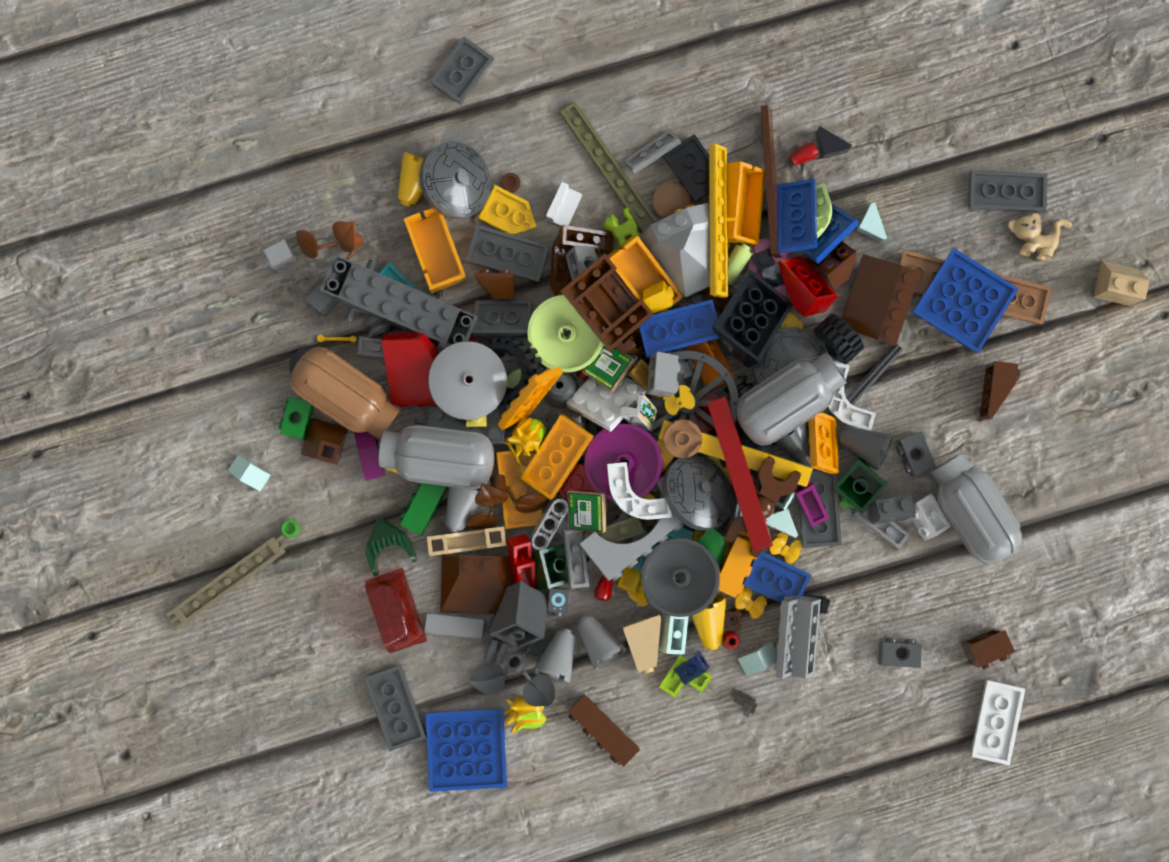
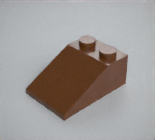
M994 361L986 365L979 415L980 422L994 417L1015 386L1016 381L1019 380L1020 370L1018 369V364Z

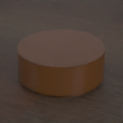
M514 173L505 174L501 180L502 188L510 193L516 192L520 188L519 177Z

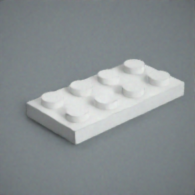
M985 680L970 753L971 757L1010 765L1025 694L1024 688Z

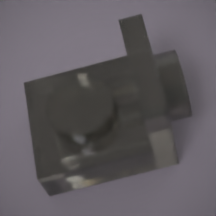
M733 688L730 694L734 697L733 701L742 706L745 703L747 704L743 712L744 716L749 717V714L753 715L757 707L756 699Z

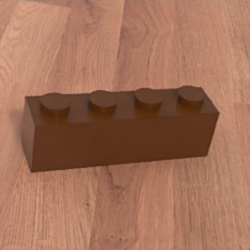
M585 693L568 709L570 713L568 717L575 724L579 722L584 727L582 731L589 738L593 736L598 741L596 745L603 752L607 750L612 755L610 759L617 766L621 764L624 767L640 751V748Z

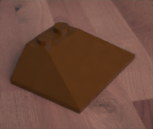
M568 225L561 226L553 243L551 254L550 286L555 296L563 295L560 290L572 281L566 259L567 253L574 246H589L595 248L598 258L604 253L608 256L613 252L614 236L612 232Z
M604 253L560 291L607 350L611 351L649 319L653 313L642 299L637 300L615 272L616 266Z
M442 555L440 612L496 614L507 587L514 584L509 556Z

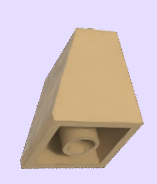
M1102 260L1093 298L1132 306L1146 300L1150 280L1138 268Z
M658 613L622 626L638 673H650L654 671L653 667L657 666L661 617Z

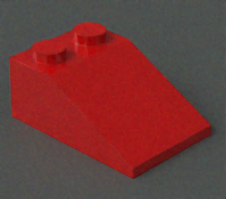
M800 256L779 260L778 264L790 301L796 308V311L803 317L826 312L838 295L806 259Z

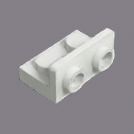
M932 493L914 503L916 514L910 518L924 541L936 537L951 527Z

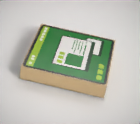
M603 345L598 357L590 365L586 366L582 373L614 393L635 363V360L617 348L608 351Z
M568 491V523L570 530L606 532L605 493Z

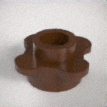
M725 610V629L729 627L741 628V611L731 612Z

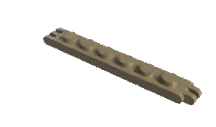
M284 535L278 539L275 536L166 613L164 615L166 619L174 615V618L169 621L170 625L176 621L179 623L173 629L177 631L282 556L285 553L284 549L290 545L288 541L282 545L280 544L285 539Z

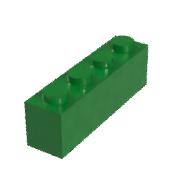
M418 483L417 486L420 488L417 494H412L408 502L411 504L408 511L404 510L399 519L402 521L400 525L423 536L448 486Z

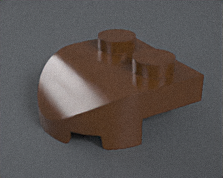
M638 329L616 346L620 351L627 354H637L645 350L641 332Z

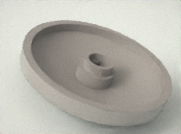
M459 342L448 346L435 358L429 370L428 387L433 401L444 413L460 420H475L488 415L500 404L506 392L507 375L502 361L490 348L476 342ZM467 376L472 378L471 383L466 382L465 378Z

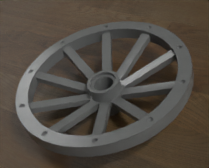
M696 351L670 353L678 355L679 359L698 360L690 385L691 391H689L695 398V406L690 410L685 407L679 409L677 414L681 412L679 420L686 419L688 414L689 419L697 424L695 412L715 427L712 417L699 408V406H708L707 403L714 400L699 399L725 380L731 396V401H728L731 406V413L736 423V407L739 402V393L732 375L725 366L713 357ZM705 362L715 368L721 375L694 394ZM681 371L677 374L679 386L685 385ZM679 392L674 394L676 398L680 397ZM649 400L654 406H665V400ZM666 414L653 423L652 430L647 432L658 442L659 436L654 433V430L661 426L664 420L668 421L676 415Z

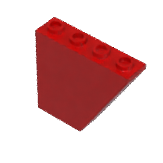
M425 333L387 334L381 342L391 403L399 405V407H407L409 405H417L418 407L427 405L437 406L429 392L428 375L433 361L439 354L438 350Z

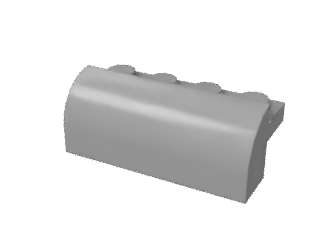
M784 596V600H782L779 608L781 617L778 625L779 641L776 645L778 653L775 663L777 678L783 679L791 675L808 678L814 675L821 599L806 596Z

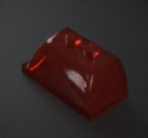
M403 568L366 580V592L384 646L390 654L428 641Z

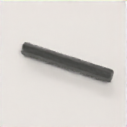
M898 344L891 347L846 397L850 404H855L903 351Z

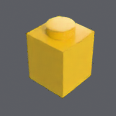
M664 281L645 289L643 292V301L653 314L673 305L674 292Z

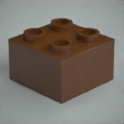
M997 628L961 643L970 665L977 668L981 667L982 669L992 666V662L998 659L1000 661L1009 659L1011 657L1010 654L1015 652L1006 630Z

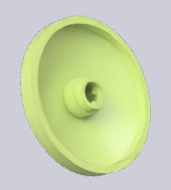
M564 295L555 296L544 301L536 308L530 318L527 332L528 341L532 344L530 348L537 349L538 353L535 356L541 357L542 362L540 363L547 368L553 369L559 366L563 372L581 370L590 365L603 348V343ZM566 329L571 331L569 336L565 335Z

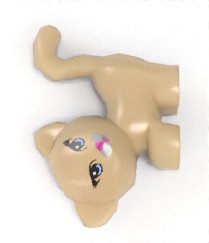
M1038 213L1009 221L1008 228L1018 239L1026 242L1020 248L1019 254L1029 257L1031 252L1037 251L1036 259L1040 261H1048L1049 257H1053L1054 250L1059 245L1060 226H1064L1067 229L1072 226V223L1068 220L1059 218L1053 222V234L1044 236L1040 235L1042 227Z

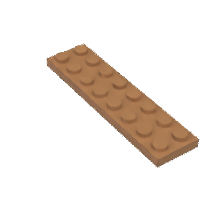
M903 250L899 265L921 271L914 293L923 295L945 260ZM995 273L1019 288L1003 316L1043 325L1052 288Z

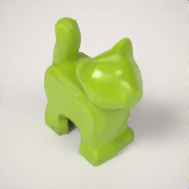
M628 208L623 210V214L627 219L626 222L619 225L618 219L614 214H611V216L606 218L603 225L605 230L612 232L618 242L619 249H621L619 246L626 241L627 237L640 236L635 219L629 213Z

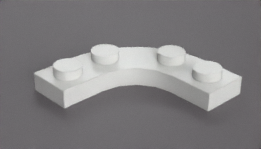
M834 361L846 380L850 365ZM844 385L834 391L833 400L828 406L830 412L839 421L848 426L871 430L876 413L850 404L844 393Z
M627 462L607 464L611 495L624 512L639 519L672 517L665 498L650 500L642 499L635 495L629 484Z

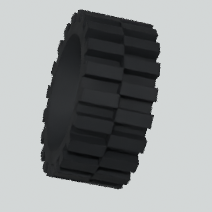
M507 336L493 338L483 343L484 346L495 352L499 358L506 352L511 353L517 358L521 368L519 383L514 388L506 387L505 395L498 406L510 405L514 399L520 396V390L529 384L528 380L533 375L543 373V367H539L538 364L542 362V359L535 356L538 353L537 349H530L532 344L529 341L523 342L524 338Z

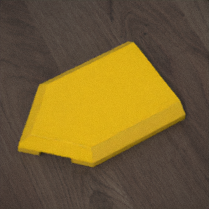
M494 185L478 219L512 235L536 228L529 202Z

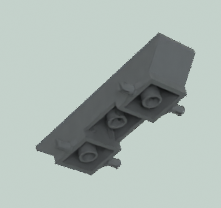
M334 254L319 291L348 308L344 320L352 322L355 313L362 312L402 328L408 333H425L429 340L436 345H439L440 342L447 346L459 342H468L478 316L443 302L447 294L446 292L439 290L437 298H434L373 271L377 263L376 261L369 259L367 266L363 267Z

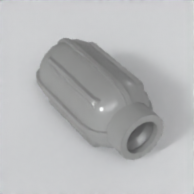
M827 352L815 360L808 358L798 359L743 394L739 398L736 407V418L742 430L752 441L759 445H770L824 411L831 404L834 391L845 385L847 381Z
M411 425L404 428L400 433L384 431L379 449L380 468L395 469L400 476L412 482L478 489L482 483L487 484L494 466V448L488 437L477 432Z
M963 453L956 455L931 471L939 485L938 504L970 554L982 563L992 564L1007 558L1019 548L1022 540L1021 525L988 473L972 467Z

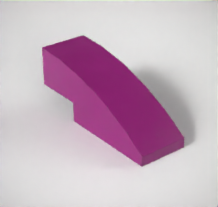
M367 431L363 433L354 432L365 481L385 477L384 469L379 466V446L376 437Z
M810 479L807 487L797 484L793 491L795 493L794 496L811 527L829 519Z

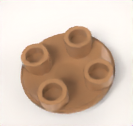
M674 182L661 185L653 196L654 209L662 218L674 214L678 209L683 210L691 204L690 195L685 187Z

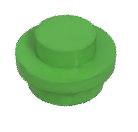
M287 519L281 524V533L287 538H294L300 532V525L294 519Z

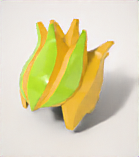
M523 419L513 428L512 437L508 438L509 442L507 444H515L516 457L521 452L524 456H530L529 451L535 450L539 453V448L547 437V427L538 419Z
M514 695L515 700L506 699L510 709L503 713L510 715L504 726L515 722L511 730L512 734L524 728H538L545 723L547 718L542 713L544 706H532L525 701L523 696Z

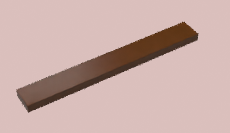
M768 105L761 106L770 253L775 258H780L782 254L778 252L777 177L772 110Z

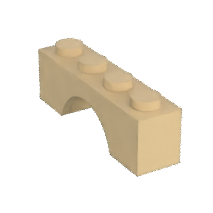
M503 526L427 537L429 556L507 546L505 527Z

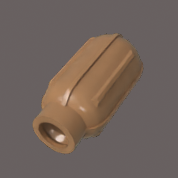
M315 347L307 351L299 359L292 371L290 386L293 391L340 425L353 432L363 433L367 431L380 440L384 431L388 429L400 411L399 408L388 401L385 390L377 382L326 348Z

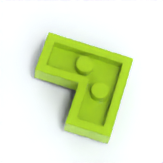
M679 654L658 687L674 698L685 682L703 692L712 675Z

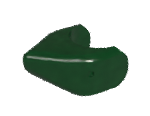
M378 517L367 541L365 552L374 577L379 575V555L389 546L395 545L403 548L408 553L412 563L418 561L408 535L382 517Z

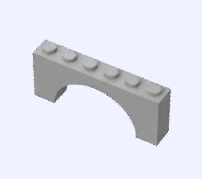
M664 477L655 486L659 492L660 499L665 498L663 492ZM671 511L672 517L658 519L653 529L636 542L616 544L606 541L594 532L582 541L579 546L607 581L611 579L616 581L623 575L621 572L626 567L631 569L638 563L636 560L641 555L647 556L653 551L652 546L654 544L663 543L668 539L667 534L673 530L675 533L684 525Z

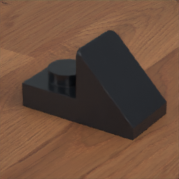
M769 248L751 255L759 277L773 288L784 284L779 264L775 263Z

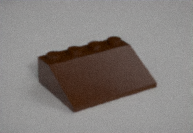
M863 254L842 318L856 333L897 345L921 271Z

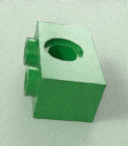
M290 396L289 400H286L284 404V411L286 412L284 419L281 418L279 423L280 434L305 440L314 406L303 399ZM294 413L300 414V420L297 423H293L291 419Z

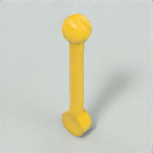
M318 335L317 340L321 343L324 341H350L355 343L357 337L354 335L351 337H325Z
M506 437L505 444L509 447L519 465V471L524 473L526 467L522 465L519 457H516V452L512 445L507 444L509 437Z

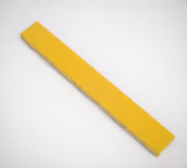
M713 143L709 145L710 295L726 298L728 297L727 148Z
M664 420L658 439L663 440L664 432L672 422ZM701 432L703 439L698 452L725 460L718 437ZM742 445L749 469L758 471L765 458L770 456L775 460L772 470L774 477L786 480L791 472L798 471L801 473L798 484L807 487L813 470L812 467Z

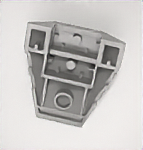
M709 203L688 207L652 224L639 236L674 285L686 298L710 287Z

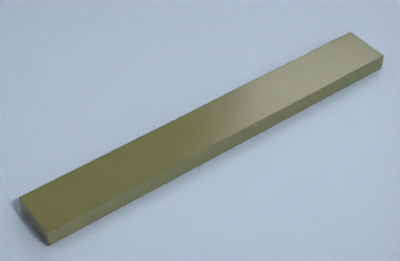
M574 101L560 110L559 114L622 205L629 209V213L634 217L640 231L643 233L652 224L658 222L576 102Z

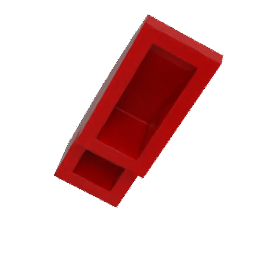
M526 534L508 538V553L513 583L521 581L536 590L535 561L532 558L530 539Z

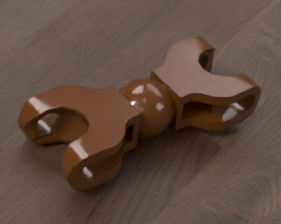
M770 456L765 458L757 472V481L760 486L757 494L765 520L773 514L775 509L774 503H777L781 496L792 493L801 477L800 472L793 471L785 481H777L772 474L775 460ZM743 518L735 519L730 523L724 535V542L732 543L739 533H748ZM752 545L749 550L750 555L754 558L758 557L762 550L754 552Z

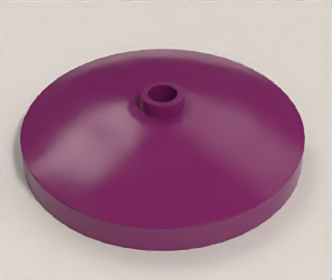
M618 424L611 432L603 429L592 439L585 455L587 478L592 487L598 493H605V498L614 501L609 489L607 464L622 463L624 460H628L629 484L631 490L640 498L649 494L661 477L663 469L661 449L655 438L638 426Z

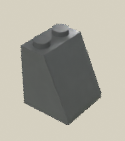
M521 581L507 587L489 634L517 649L543 639L545 636L548 596Z

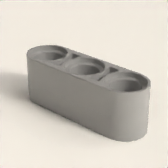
M554 498L549 502L529 537L533 548L543 550L548 546L568 512V504L565 500ZM557 502H561L563 505L560 512H555L554 505ZM547 519L553 521V526L550 529L544 527V522ZM541 535L543 543L540 546H536L534 540L537 536Z

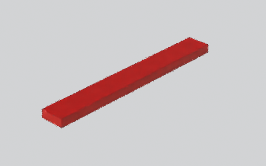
M727 397L711 401L707 404L753 551L756 552L773 546L772 539Z

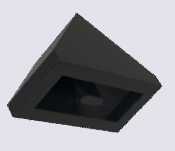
M819 126L815 133L822 159L848 153L852 147V144Z

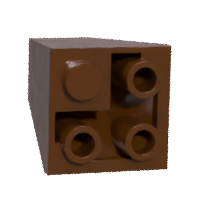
M841 241L819 264L809 257L806 261L833 290H836L850 279L857 252Z
M479 270V273H475L477 283L494 300H515V277L509 270H499L498 273H491V270Z
M311 418L301 455L338 465L348 429Z

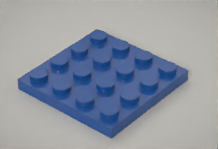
M953 248L912 314L978 354L1019 288Z
M504 708L426 712L429 792L505 788L508 786Z

